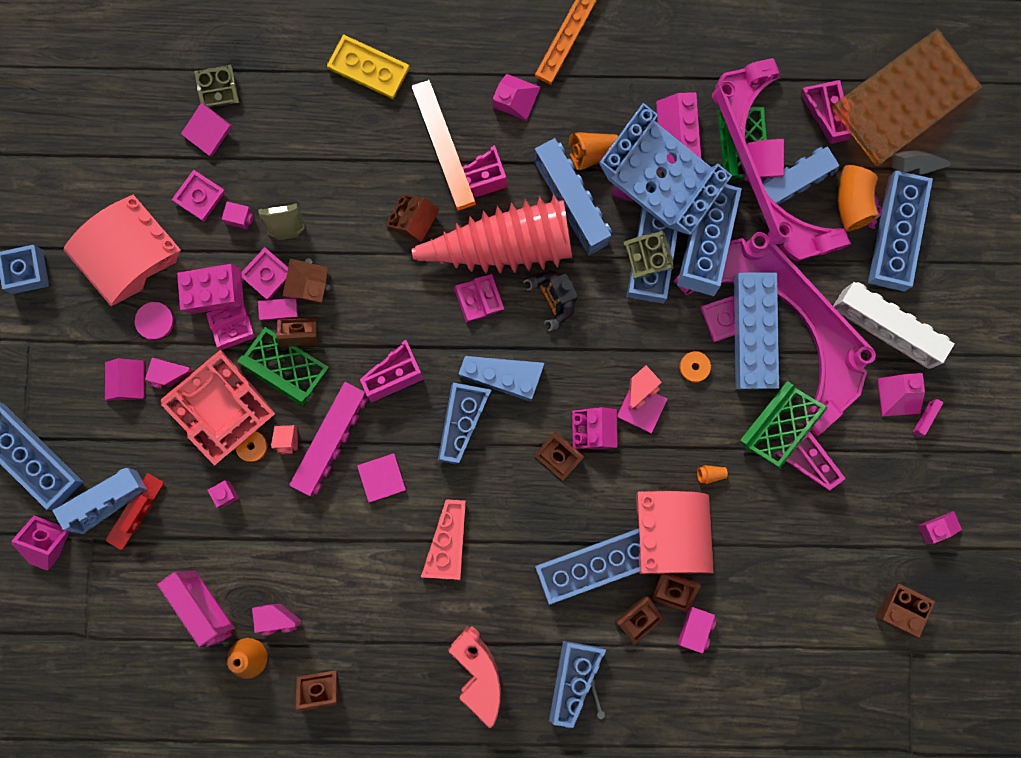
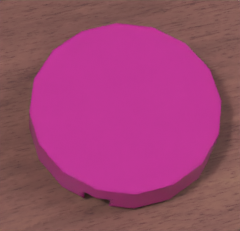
M159 302L144 304L135 315L136 330L149 340H159L172 331L174 316L167 306Z

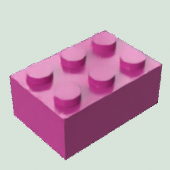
M233 264L177 273L181 311L195 314L244 306L241 268Z

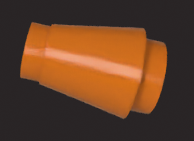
M703 465L697 470L698 481L704 484L727 479L728 476L726 467Z

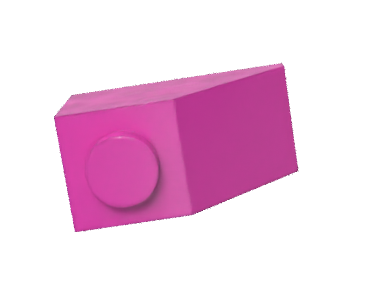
M152 358L145 380L151 382L150 386L162 389V386L171 387L187 378L194 370L189 367Z
M954 511L917 525L925 544H934L962 530Z

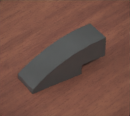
M902 151L892 154V168L904 173L911 171L922 175L951 166L950 161L922 151Z

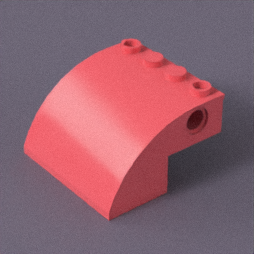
M134 195L106 207L90 218L73 234L63 249L110 306L142 291L146 278L175 264L181 251Z
M221 349L161 399V405L185 429L187 437L214 466L275 414L259 392Z
M682 491L638 492L636 494L637 514H639L640 574L714 573L709 495Z
M467 626L451 644L448 651L473 675L462 687L463 693L460 695V699L490 728L494 724L499 707L500 679L498 668L490 650L479 638L480 633L473 626L470 628ZM469 647H472V648L475 647V648H477L478 651H477V652H471L468 648H469Z

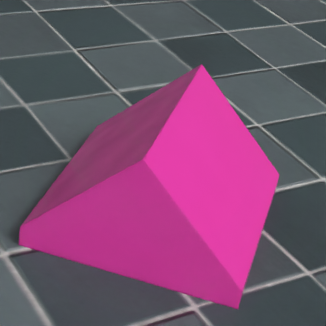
M118 358L105 362L106 401L145 399V361Z

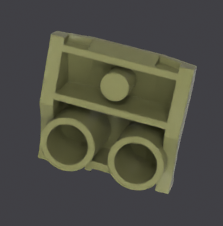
M232 65L194 71L200 103L205 104L209 108L239 103Z
M297 204L258 210L259 216L267 229V234L277 240L296 238L305 229L304 220Z
M663 231L643 235L624 242L633 271V279L673 269L672 254Z

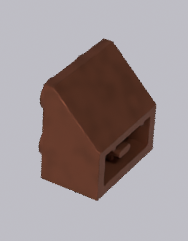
M402 194L385 226L411 240L422 242L439 209L423 197Z
M897 583L883 600L876 619L910 636L919 638L935 601Z

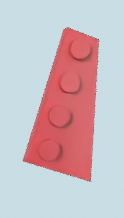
M445 501L421 577L460 580L466 501Z

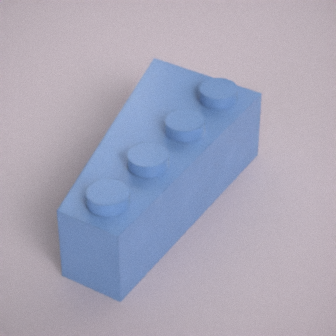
M828 146L824 149L822 147L812 152V156L807 159L805 157L795 162L796 165L790 169L788 167L784 168L783 178H767L762 183L769 197L779 205L792 198L796 191L800 193L807 190L811 186L810 183L818 184L828 174L831 176L836 174L839 164Z
M465 356L459 371V377L531 402L544 363Z
M458 383L451 385L438 461L453 464L459 463L491 392L490 389Z
M123 468L114 476L54 509L53 513L64 531L84 534L146 491L147 488L136 470Z
M563 641L549 719L553 725L574 727L585 696L591 687L590 684L595 673L598 671L602 656L604 657L606 652L605 649Z

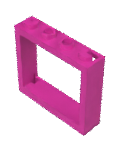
M196 570L174 572L157 584L199 647L218 644L232 636L231 631L235 627Z

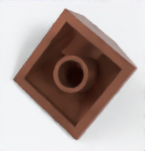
M290 259L282 296L321 304L328 267Z

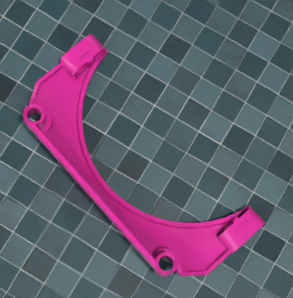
M774 58L751 63L744 69L723 73L712 93V99L719 105L738 152L744 174L755 193L770 230L768 232L770 241L774 244H780L781 251L797 262L841 250L851 245L845 228H822L805 223L784 211L765 191L745 142V125L749 109L761 90L780 78L777 64Z
M758 232L747 242L743 238L731 240L721 284H734V275L738 273H777V297L787 303L800 316L811 333L819 359V383L815 400L827 406V410L810 430L817 437L843 414V411L861 395L867 371L863 368L874 361L875 351L789 258L770 241L766 234ZM754 240L761 241L762 246L755 245ZM679 276L673 281L676 285L678 284ZM678 286L685 295L695 292L694 290ZM861 352L867 355V361L861 358ZM812 406L808 415L816 414L820 408Z

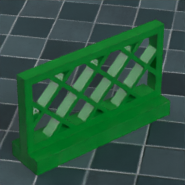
M750 107L747 121L753 128L749 132L745 129V139L748 137L752 142L767 140L764 107ZM719 109L718 119L722 165L732 175L728 182L732 180H745V174L738 173V166L741 162L723 114ZM751 113H759V121L757 123L749 117ZM754 129L761 133L759 140L750 134Z
M265 327L245 355L241 356L237 361L239 367L304 407L308 397L329 367L298 347H288L290 354L279 356L276 334ZM268 334L273 338L274 344L263 346L262 339ZM275 347L276 356L265 358L264 349ZM253 351H262L263 359L253 360L250 358ZM303 356L306 364L295 366L293 357ZM291 357L292 367L281 368L280 359ZM277 360L279 369L269 370L266 362ZM319 366L322 370L319 375L310 376L309 367ZM307 367L308 377L297 379L296 369ZM294 371L295 379L288 381L283 379L282 372ZM309 380L310 387L307 392L299 389L298 382Z
M787 381L740 441L745 449L750 452L753 451L780 469L827 410V406L796 389L793 384ZM796 395L803 398V404L792 406V400ZM816 406L820 408L816 414L808 415L807 407ZM804 408L805 416L794 418L793 410ZM783 412H791L792 419H780V415ZM806 420L807 426L804 429L796 430L795 422ZM792 423L794 431L783 433L781 425ZM779 426V434L769 435L768 430L771 427ZM794 435L795 441L792 444L784 445L783 437ZM781 438L782 446L771 448L770 440ZM767 440V449L759 450L756 448L759 442ZM782 450L783 456L779 461L772 458L771 452Z

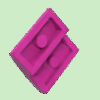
M784 139L746 143L761 180H764V178H783Z
M492 274L475 278L471 282L454 287L466 323L504 310Z
M245 305L206 313L218 350H223L255 338Z

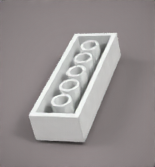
M853 282L846 287L833 305L842 316L928 369L944 363L954 346L949 337L936 333L930 325L920 323L916 320L915 316L902 312L897 305L884 301L881 295L871 293L861 283Z

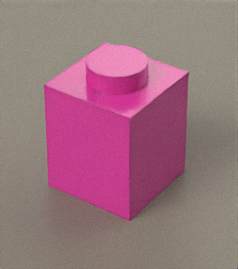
M227 202L222 220L226 225L248 230L249 224L251 225L253 222L254 214H252L253 212L248 206Z
M225 480L208 490L218 508H223L239 499L230 481Z

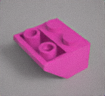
M600 407L572 411L573 447L575 449L617 448V409Z
M280 603L252 608L255 632H261V635L276 633L277 629H281V633L297 630V626L302 625V620Z

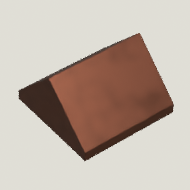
M316 317L278 319L276 332L278 346H317Z
M555 431L534 455L562 481L584 458L582 454Z
M669 573L658 574L650 600L688 613L701 584Z
M643 596L618 617L615 622L635 645L662 622L664 618L647 596Z
M336 670L297 677L296 711L333 706L341 701Z

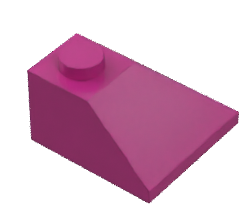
M506 74L500 81L492 99L493 108L527 121L540 87Z
M923 373L903 374L877 379L881 417L921 413L925 394Z
M33 516L11 541V544L29 564L48 571L59 558L69 531H64L61 525Z

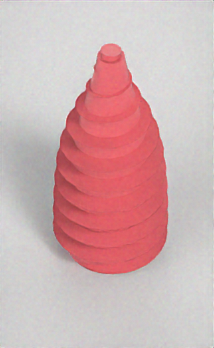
M553 194L550 203H544L539 196L537 205L530 206L525 199L523 208L517 210L511 202L509 211L502 213L497 206L495 215L488 217L483 210L481 220L475 222L469 216L468 225L461 228L456 223V230L447 234L444 232L442 236L412 248L413 259L427 262L435 261L441 264L444 262L453 263L456 268H458L459 264H467L471 272L476 264L481 265L485 273L488 272L490 265H495L499 273H502L504 265H510L514 273H516L518 264H524L530 272L532 263L536 262L544 270L546 261H553L558 268L560 259L572 258L564 201H558Z

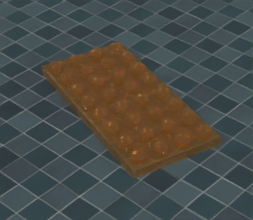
M937 28L832 105L831 108L877 167L982 86Z

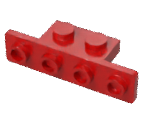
M149 473L143 479L147 490L128 503L106 538L108 543L120 550L125 548L133 533L138 530L141 520L150 511L153 501L164 485L163 481Z

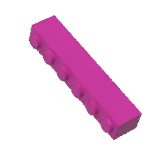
M344 382L289 486L311 497L319 493L323 477H327L332 467H330L332 460H336L341 450L339 447L341 443H345L350 435V432H348L350 426L356 424L359 415H357L360 408L363 409L368 401L364 391Z

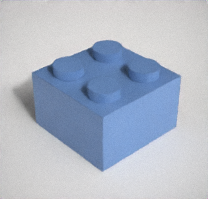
M29 245L0 252L2 290L10 294H16L48 287L49 282L43 250L36 245Z

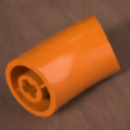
M855 165L843 167L838 187L839 213L846 232L862 228L879 217L875 203V189L878 176L868 169Z

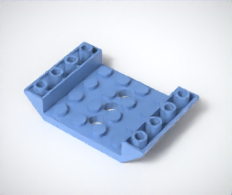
M643 103L599 164L610 182L665 226L691 235L732 175L718 163L711 167L655 122L654 120L658 114ZM668 154L674 157V164L667 161ZM657 169H661L664 172V178L657 176ZM647 183L654 187L653 193L646 190Z

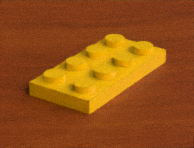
M344 34L327 64L329 70L391 99H394L410 69L408 64Z

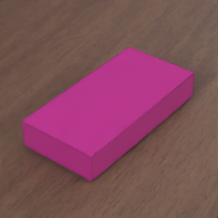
M297 299L258 301L260 321L298 318Z
M938 399L929 402L913 430L915 436L921 437L926 435L944 402Z

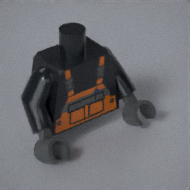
M549 270L536 276V278L531 277L524 280L523 283L530 282L531 287L526 290H532L538 286V283L540 284V288L556 319L544 322V325L551 324V328L548 331L557 330L559 323L562 324L574 314L578 296L573 288L572 281L569 280L566 273L560 275L556 271Z

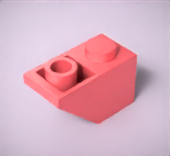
M647 365L630 380V410L634 407L639 409L646 402L644 398L649 394L652 397L660 390L658 386L662 382Z
M294 425L275 426L271 448L277 450V453L293 454V451L298 450V427Z

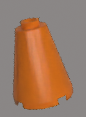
M572 133L569 138V147L573 149L570 157L574 167L577 170H584L599 163L618 138V135Z
M244 638L234 643L230 648L227 664L236 676L245 679L253 678L264 670L268 654L260 641Z

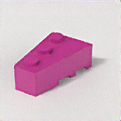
M837 80L802 88L800 96L829 143L849 140L852 131L841 81Z
M495 145L484 155L476 157V160L471 164L462 167L474 198L507 188L506 175Z
M404 340L400 347L388 354L384 361L380 364L378 363L360 379L371 403L424 380L407 340Z
M810 432L786 461L827 490H831L846 479ZM778 451L776 455L781 458L783 451Z

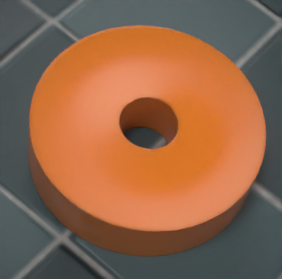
M694 351L686 354L681 359L679 370L685 380L697 383L709 375L711 364L706 355ZM692 364H696L698 370H693Z
M255 431L240 443L235 450L241 459L248 462H256L265 456L268 444L266 438ZM250 443H254L255 445L254 449L250 450L248 447Z

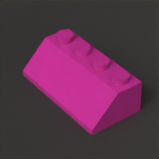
M696 92L677 93L656 101L657 123L701 158ZM669 154L667 155V161L674 164V157Z

